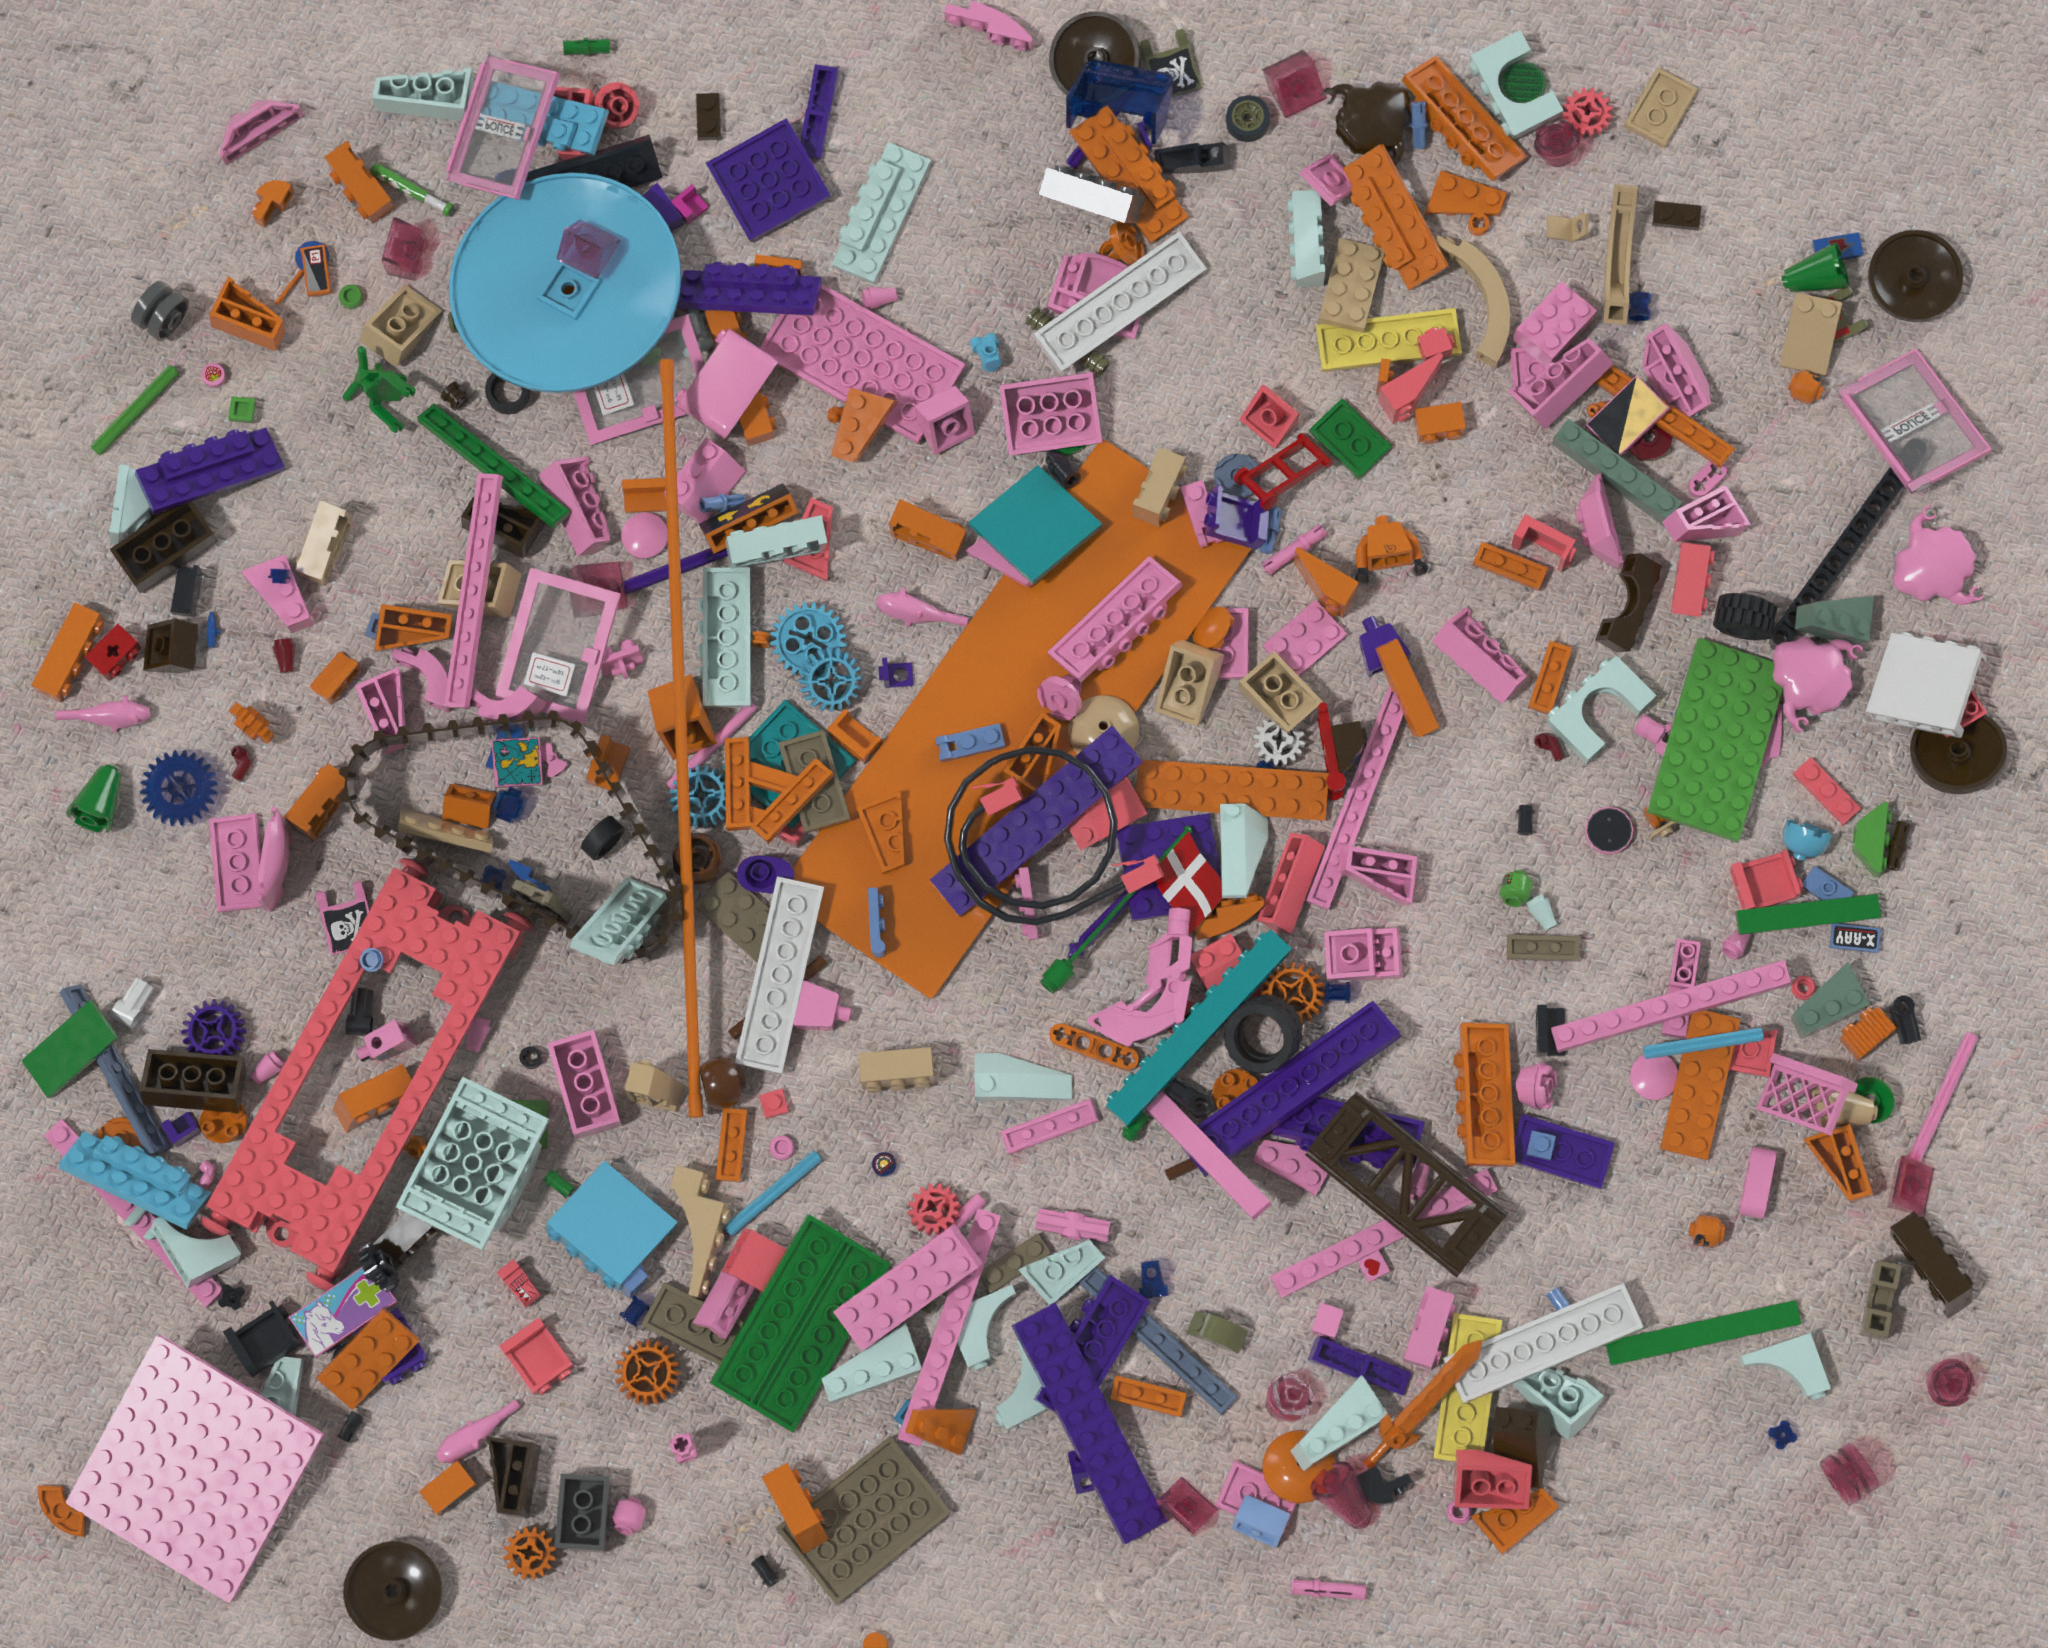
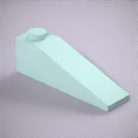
M1220 804L1222 898H1246L1253 882L1256 868L1262 858V852L1268 842V818L1246 804Z
M975 1053L976 1102L1072 1100V1075L1001 1053Z
M1549 1368L1513 1383L1536 1411L1553 1416L1551 1427L1568 1441L1587 1424L1604 1398V1395L1585 1380L1580 1378L1576 1380L1566 1376L1564 1371L1559 1369L1555 1371Z

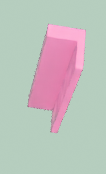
M721 1272L693 1323L696 1326L707 1327L719 1338L726 1339L755 1288L734 1276Z

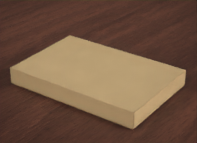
M1657 67L1627 118L1624 128L1665 148L1695 97L1698 88Z

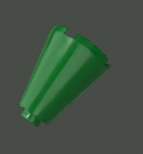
M1837 242L1829 244L1785 269V275H1782L1784 288H1789L1791 292L1845 289L1849 287L1845 262L1843 263L1842 252Z
M109 764L100 766L67 808V817L70 818L72 815L76 818L74 823L87 830L100 833L101 829H106L105 833H108L113 826L121 780L118 769Z

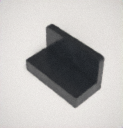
M193 565V569L178 567L170 610L171 614L195 617L203 575L199 565Z
M1537 1005V1056L1566 1055V1051L1558 1053L1551 1030L1552 1027L1565 1024L1564 1008H1547V1005Z

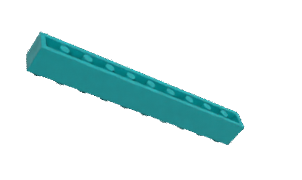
M1271 929L1267 933L1261 932L1254 940L1256 945L1250 951L1246 949L1238 957L1240 962L1234 968L1230 966L1222 974L1223 980L1218 986L1213 984L1206 991V999L1201 1004L1197 1001L1188 1011L1191 1015L1180 1025L1175 1024L1172 1028L1174 1033L1168 1039L1166 1037L1161 1039L1156 1045L1158 1050L1152 1056L1148 1054L1140 1062L1141 1068L1137 1073L1131 1072L1122 1082L1125 1084L1119 1092L1114 1090L1108 1096L1106 1108L1127 1128L1230 1019L1229 1017L1246 1002L1290 955L1292 948Z

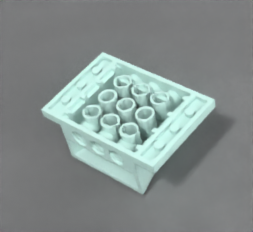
M462 1077L396 1208L483 1251L493 1231L498 1232L516 1207L535 1169L542 1147L539 1141L550 1120Z

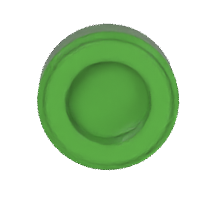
M346 285L339 292V300L345 308L356 309L363 302V294L356 285Z

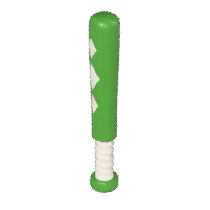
M378 163L371 167L370 174L376 179L422 203H428L441 210L442 214L446 217H449L453 212L454 205L452 203L446 204L436 199L428 191Z

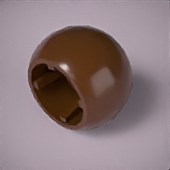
M691 833L692 860L697 856L704 858L702 865L695 866L692 864L693 884H705L719 874L723 864V852L718 842L711 836L704 833ZM678 841L672 851L671 863L674 872L681 878ZM694 846L707 847L708 852H705L703 849L695 848Z
M723 1056L708 1059L700 1066L702 1085L709 1107L727 1109L742 1099L741 1089L746 1088L745 1077L742 1067L736 1068L733 1059Z

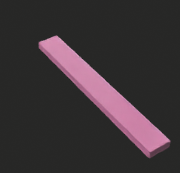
M1163 1091L1146 1108V1111L1252 1220H1255L1272 1205L1262 1192Z

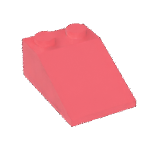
M1441 352L1380 387L1378 402L1392 424L1397 421L1402 423L1412 416L1411 413H1413L1441 369L1443 358Z
M1128 777L1110 791L1118 818L1117 830L1147 814ZM1101 798L1068 826L1080 850L1109 836L1110 819L1104 798Z
M1230 933L1191 955L1190 965L1205 991L1213 984L1216 986L1220 984L1223 980L1222 974L1230 966L1234 968L1240 962L1238 957L1242 954V951ZM1259 987L1250 998L1260 996L1261 988Z
M1456 1449L1453 1485L1455 1507L1529 1509L1532 1465L1482 1450Z

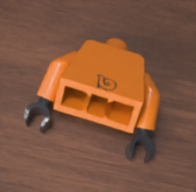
M1385 515L1376 517L1374 520L1375 525L1367 527V535L1361 537L1356 547V568H1358V573L1355 575V580L1358 581L1360 575H1365L1367 577L1366 585L1368 584L1369 575L1366 572V567H1368V571L1411 565L1413 560L1415 565L1412 568V573L1418 576L1416 568L1417 566H1422L1424 574H1426L1428 566L1425 562L1421 561L1423 555L1418 538L1408 529H1403L1400 522L1389 523V519Z

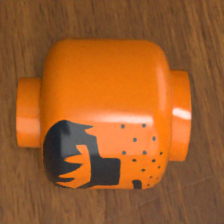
M1801 370L1799 374L1795 372L1788 386L1790 396L1807 405L1811 404L1814 399L1819 401L1824 387L1820 386L1822 382L1821 377L1806 370Z
M1698 1215L1695 1222H1690L1688 1236L1693 1237V1243L1697 1246L1716 1248L1719 1243H1723L1725 1224H1721V1219L1718 1217Z

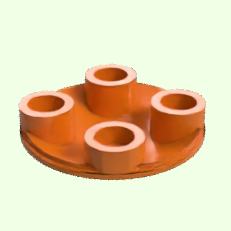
M1224 607L1209 609L1193 632L1194 644L1207 649L1211 647L1219 649L1224 643V637L1227 635L1229 628L1234 624V617Z
M1230 1069L1223 1072L1216 1079L1212 1089V1097L1216 1107L1220 1110L1258 1083L1257 1079L1243 1069Z
M241 1104L239 1113L203 1110L199 1119V1127L202 1134L208 1140L215 1143H229L236 1140L243 1134L247 1126V1114Z

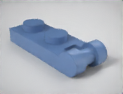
M1000 723L935 738L936 746L940 748V762L952 761L1005 748ZM955 743L957 750L950 751L949 744Z
M868 888L871 950L874 957L882 958L886 954L885 943L881 940V932H885V920L880 918L879 909H884L883 894H879L878 888Z

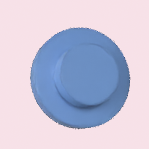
M367 948L362 952L360 964L363 969L368 972H375L383 966L384 957L380 950L377 948Z

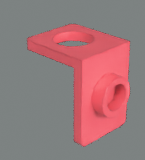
M801 821L792 830L785 826L776 838L797 848L804 836Z

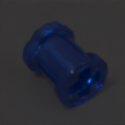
M1326 981L1325 1003L1345 1001V1003L1350 1004V982L1330 984L1329 981Z
M633 1295L632 1302L624 1312L619 1313V1316L636 1328L638 1325L637 1321L645 1311H649L650 1307Z

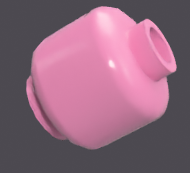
M628 1497L627 1499L619 1500L611 1517V1522L615 1526L614 1529L624 1535H632L639 1532L646 1516V1509L637 1498Z

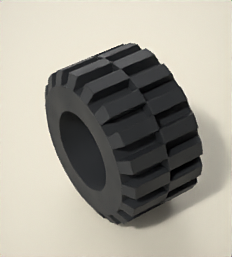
M1722 594L1718 598L1713 626L1720 632L1735 638L1745 640L1769 639L1772 637L1777 607L1764 598L1750 594Z

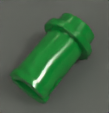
M1142 1112L1128 1128H1122L1123 1132L1121 1135L1132 1143L1134 1140H1138V1134L1150 1120L1149 1117Z
M551 1169L543 1179L546 1183L545 1186H551L566 1199L575 1186L558 1174V1170L554 1171Z

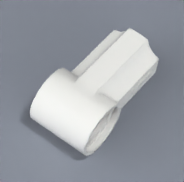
M136 978L124 998L119 999L114 1005L110 1017L130 1029L134 1028L141 1018L144 1005L155 989L141 979Z

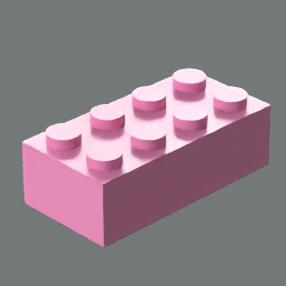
M594 1029L547 1043L575 1138L579 1139L622 1126L600 1044Z

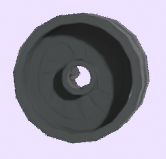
M157 281L148 287L137 301L131 314V321L140 329L148 328V334L157 341H163L181 324L189 308V301L180 293H173L172 288L163 281Z

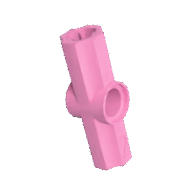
M1039 1208L1035 1230L1060 1234V1236L1068 1239L1081 1240L1083 1238L1107 1243L1111 1222L1088 1218L1086 1215L1076 1212L1065 1211L1062 1213Z
M681 1433L670 1439V1447L675 1455L677 1464L688 1463L698 1457V1449L693 1442L691 1433Z

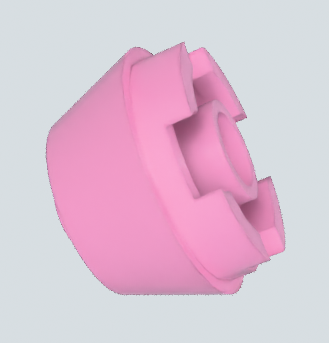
M1542 1062L1521 1069L1516 1080V1091L1521 1103L1539 1111L1542 1108L1550 1109L1554 1100L1550 1099V1096L1552 1095L1553 1088L1557 1086L1556 1071L1551 1070L1552 1065H1546Z

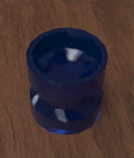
M1633 292L1629 294V304L1631 307L1628 310L1629 320L1647 321L1651 319L1649 305L1652 302V295L1650 293Z

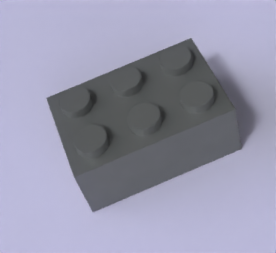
M560 1474L555 1548L557 1550L607 1552L612 1478L609 1476Z

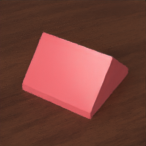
M1263 384L1239 420L1275 449L1299 423V413Z

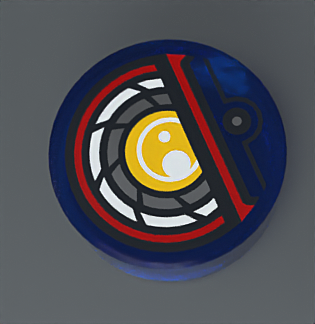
M887 1152L878 1153L872 1161L873 1171L880 1177L891 1176L896 1170V1160L893 1155Z

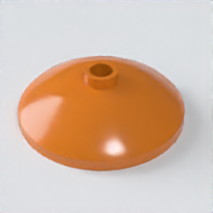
M1290 1431L1278 1436L1268 1446L1263 1457L1262 1472L1267 1486L1276 1496L1290 1503L1304 1504L1319 1499L1331 1487L1336 1473V1462L1333 1454L1306 1471H1303L1296 1464L1297 1460L1291 1453V1449L1307 1433L1306 1431Z

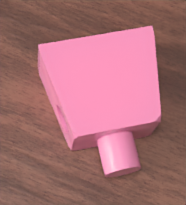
M803 981L793 1026L794 1029L832 1031L836 1020L850 1021L852 1008L839 1006L840 995L838 993Z

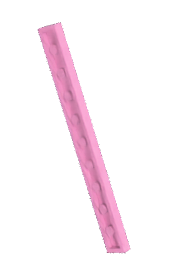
M478 473L444 702V706L448 708L469 709L503 480V476L499 474Z
M1390 686L1384 697L1306 900L1307 903L1328 911L1342 877V874L1338 872L1340 849L1346 846H1354L1404 716L1397 695L1391 691Z
M1785 960L1552 1027L1551 1030L1559 1053L1790 986L1792 983Z
M63 1119L59 1120L44 1134L63 1156L79 1138ZM90 1184L124 1221L137 1207ZM146 1211L134 1225L130 1226L131 1229L184 1284L156 1237L152 1240H146L143 1237L152 1226L153 1220L156 1219L152 1213ZM212 1277L188 1288L206 1308L219 1297L221 1287Z
M1487 1169L1466 1178L1486 1196L1498 1191ZM1450 1186L1436 1193L1415 1220L1455 1213L1473 1204V1202L1454 1186ZM1382 1220L1270 1276L1282 1299L1377 1250H1381L1405 1238V1236L1386 1220Z
M980 1208L977 1210L967 1242L983 1263L976 1270L953 1285L948 1292L897 1438L900 1441L920 1448L922 1446L923 1440L905 1433L913 1409H935L1001 1220L1000 1215Z

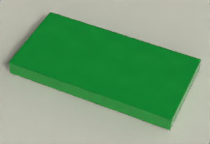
M88 1001L21 1061L46 1097L52 1098L120 1038L94 1001Z

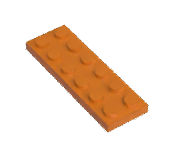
M1706 1010L1693 1013L1690 1017L1685 1040L1736 1032L1739 1028L1740 1019ZM1734 1045L1682 1053L1660 1145L1661 1150L1708 1160Z

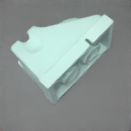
M119 465L113 505L114 510L112 511L109 531L110 544H118L148 524L153 515L135 476L136 469L129 468V465Z

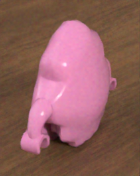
M1926 506L1911 521L1908 547L1896 554V568L1893 575L1894 587L1899 592L1912 595L1919 601L1924 602L1932 599L1934 596L1948 599L1956 605H1967L1972 602L1981 601L1984 595L1979 598L1973 596V591L1977 590L1979 586L1973 587L1969 595L1961 593L1964 580L1969 578L1974 571L1976 555L1970 543L1965 539L1962 531H1955L1947 526H1943L1938 530L1922 528L1924 520L1932 521L1936 517V514L1932 517L1925 515V511L1932 507Z
M1800 637L1794 641L1781 642L1775 647L1773 652V681L1783 688V712L1786 719L1792 724V729L1795 732H1803V729L1798 726L1799 721L1804 725L1809 724L1807 718L1796 717V710L1808 709L1814 715L1822 712H1831L1846 698L1847 693L1853 687L1851 670L1843 664V656L1840 651L1846 650L1848 659L1856 660L1858 658L1853 654L1852 650L1855 649L1857 652L1862 653L1863 648L1860 645H1853L1843 639L1816 644L1809 637Z

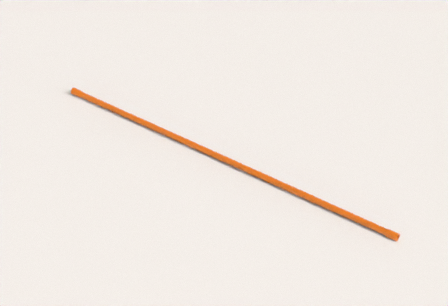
M661 359L660 381L662 384L689 1082L688 1114L689 1118L703 1117V1099L700 1079L673 385L674 360Z

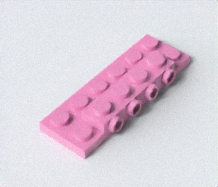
M1147 557L1048 651L1049 656L1080 683L1096 668L1099 671L1104 667L1106 669L1110 668L1115 662V657L1121 651L1127 652L1132 646V641L1138 635L1144 636L1149 630V625L1155 619L1160 620L1165 616L1166 609L1168 608L1166 602L1183 587L1181 582L1152 557Z

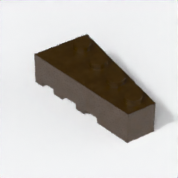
M1914 1211L1890 1227V1235L1908 1262L1914 1260L1915 1264L1913 1266L1921 1281L1927 1280L1929 1282L1930 1294L1935 1301H1942L1945 1306L1943 1313L1949 1319L1972 1304L1973 1282L1966 1273L1962 1274L1957 1268L1959 1264L1955 1257L1945 1252L1942 1240L1937 1235L1933 1236L1929 1231L1930 1226L1923 1216L1919 1217Z

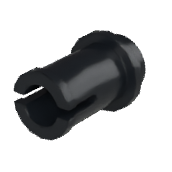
M1519 805V809L1516 810L1518 814L1517 834L1524 836L1533 835L1532 822L1535 810H1533L1532 805Z
M353 1411L346 1415L348 1418L337 1437L350 1444L360 1424H364L362 1422L364 1417Z
M764 1555L759 1556L751 1563V1566L754 1567L762 1578V1584L768 1588L780 1580L778 1577L779 1573L774 1572Z

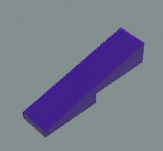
M818 64L814 66L808 106L805 111L800 140L809 157L822 158L839 69L836 67Z
M1322 1337L1315 1338L1307 1359L1310 1362L1356 1379L1362 1375L1367 1383L1401 1396L1405 1392L1411 1375L1409 1371L1372 1356L1361 1354Z

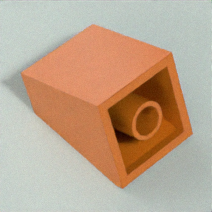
M692 674L685 676L688 754L717 744L707 709L703 707V697L700 688ZM673 681L648 690V696L656 732L672 759L675 760Z

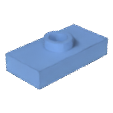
M1816 866L1811 869L1802 883L1803 889L1820 901L1852 897L1854 894L1852 890Z

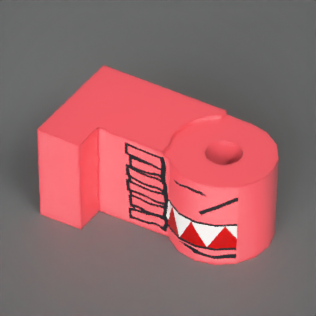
M514 1259L496 1272L526 1308L541 1297L532 1281Z

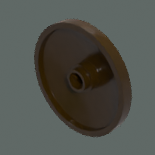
M1098 11L1079 14L1068 20L1058 30L1052 41L1049 52L1051 75L1059 89L1069 98L1086 105L1111 103L1127 93L1137 79L1141 66L1139 41L1133 30L1123 20L1112 14Z
M1906 230L1888 237L1874 252L1868 268L1869 289L1876 303L1889 315L1907 322H1925L1944 314L1956 301L1963 283L1962 264L1954 248L1940 236L1923 230Z
M1985 714L1963 728L1964 731L1961 738L1953 736L1946 738L1944 734L1915 729L1910 743V759L1914 771L1919 778L1930 787L1949 794H1969L1982 790L1992 784L2002 773L2007 760V741L2005 735L1992 718Z
M398 1541L379 1543L362 1552L350 1566L343 1587L345 1607L354 1624L366 1634L385 1641L405 1640L422 1632L437 1615L443 1594L441 1576L433 1560L419 1548Z

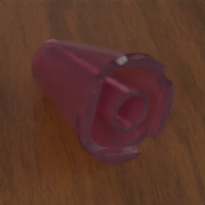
M1341 1461L1331 1464L1334 1468L1329 1471L1323 1469L1310 1485L1313 1497L1353 1529L1367 1527L1371 1522L1372 1512L1354 1468L1350 1463Z

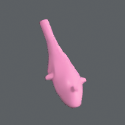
M903 587L900 592L887 593L877 597L876 606L878 609L892 618L904 620L906 627H909L911 623L919 624L924 622L944 621L962 626H967L968 617L939 610L909 595Z
M124 695L122 701L104 702L87 709L55 711L56 720L80 719L99 726H110L113 732H117L118 728L131 727L150 718V708L130 701L127 695Z
M513 1400L498 1412L473 1422L468 1420L465 1426L449 1434L443 1440L436 1453L437 1459L442 1463L453 1464L456 1461L460 1462V1459L479 1449V1446L487 1440L486 1436L489 1437L500 1421L520 1408L517 1401Z

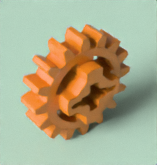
M235 703L229 709L230 714L236 719L233 724L250 739L255 741L259 738L262 742L269 744L275 737L274 733L268 728L270 722L253 707L248 706L245 709L242 705Z
M524 1527L522 1534L515 1530L516 1537L514 1539L511 1537L507 1538L511 1543L510 1546L503 1547L504 1550L508 1551V1554L503 1556V1559L510 1560V1563L506 1566L507 1569L515 1568L513 1575L517 1576L522 1573L523 1580H526L528 1575L531 1576L532 1580H536V1574L538 1573L544 1577L545 1568L552 1570L549 1562L556 1561L557 1559L551 1555L552 1552L557 1550L555 1547H550L554 1540L552 1538L545 1539L547 1532L544 1530L538 1534L537 1527H534L532 1532H529L528 1527ZM524 1538H527L526 1543H524L521 1546H517L518 1542H520ZM538 1539L544 1544L546 1552L540 1551ZM530 1547H532V1550L540 1556H531L528 1560V1557L519 1551H529ZM514 1555L521 1558V1568L515 1562ZM543 1561L539 1567L532 1569L535 1563Z

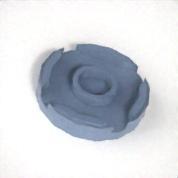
M1234 453L1227 455L1219 461L1215 468L1214 484L1215 486H1223L1222 493L1246 499L1254 493L1244 484L1237 485L1234 482V476L1243 467L1252 470L1258 465L1255 460L1245 454ZM1261 475L1253 479L1258 485L1261 481Z

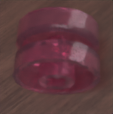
M1848 1442L1837 1449L1838 1458L1830 1454L1821 1460L1819 1464L1836 1493L1848 1506H1851L1861 1499L1860 1490L1869 1494L1879 1487V1482L1865 1458L1853 1444Z

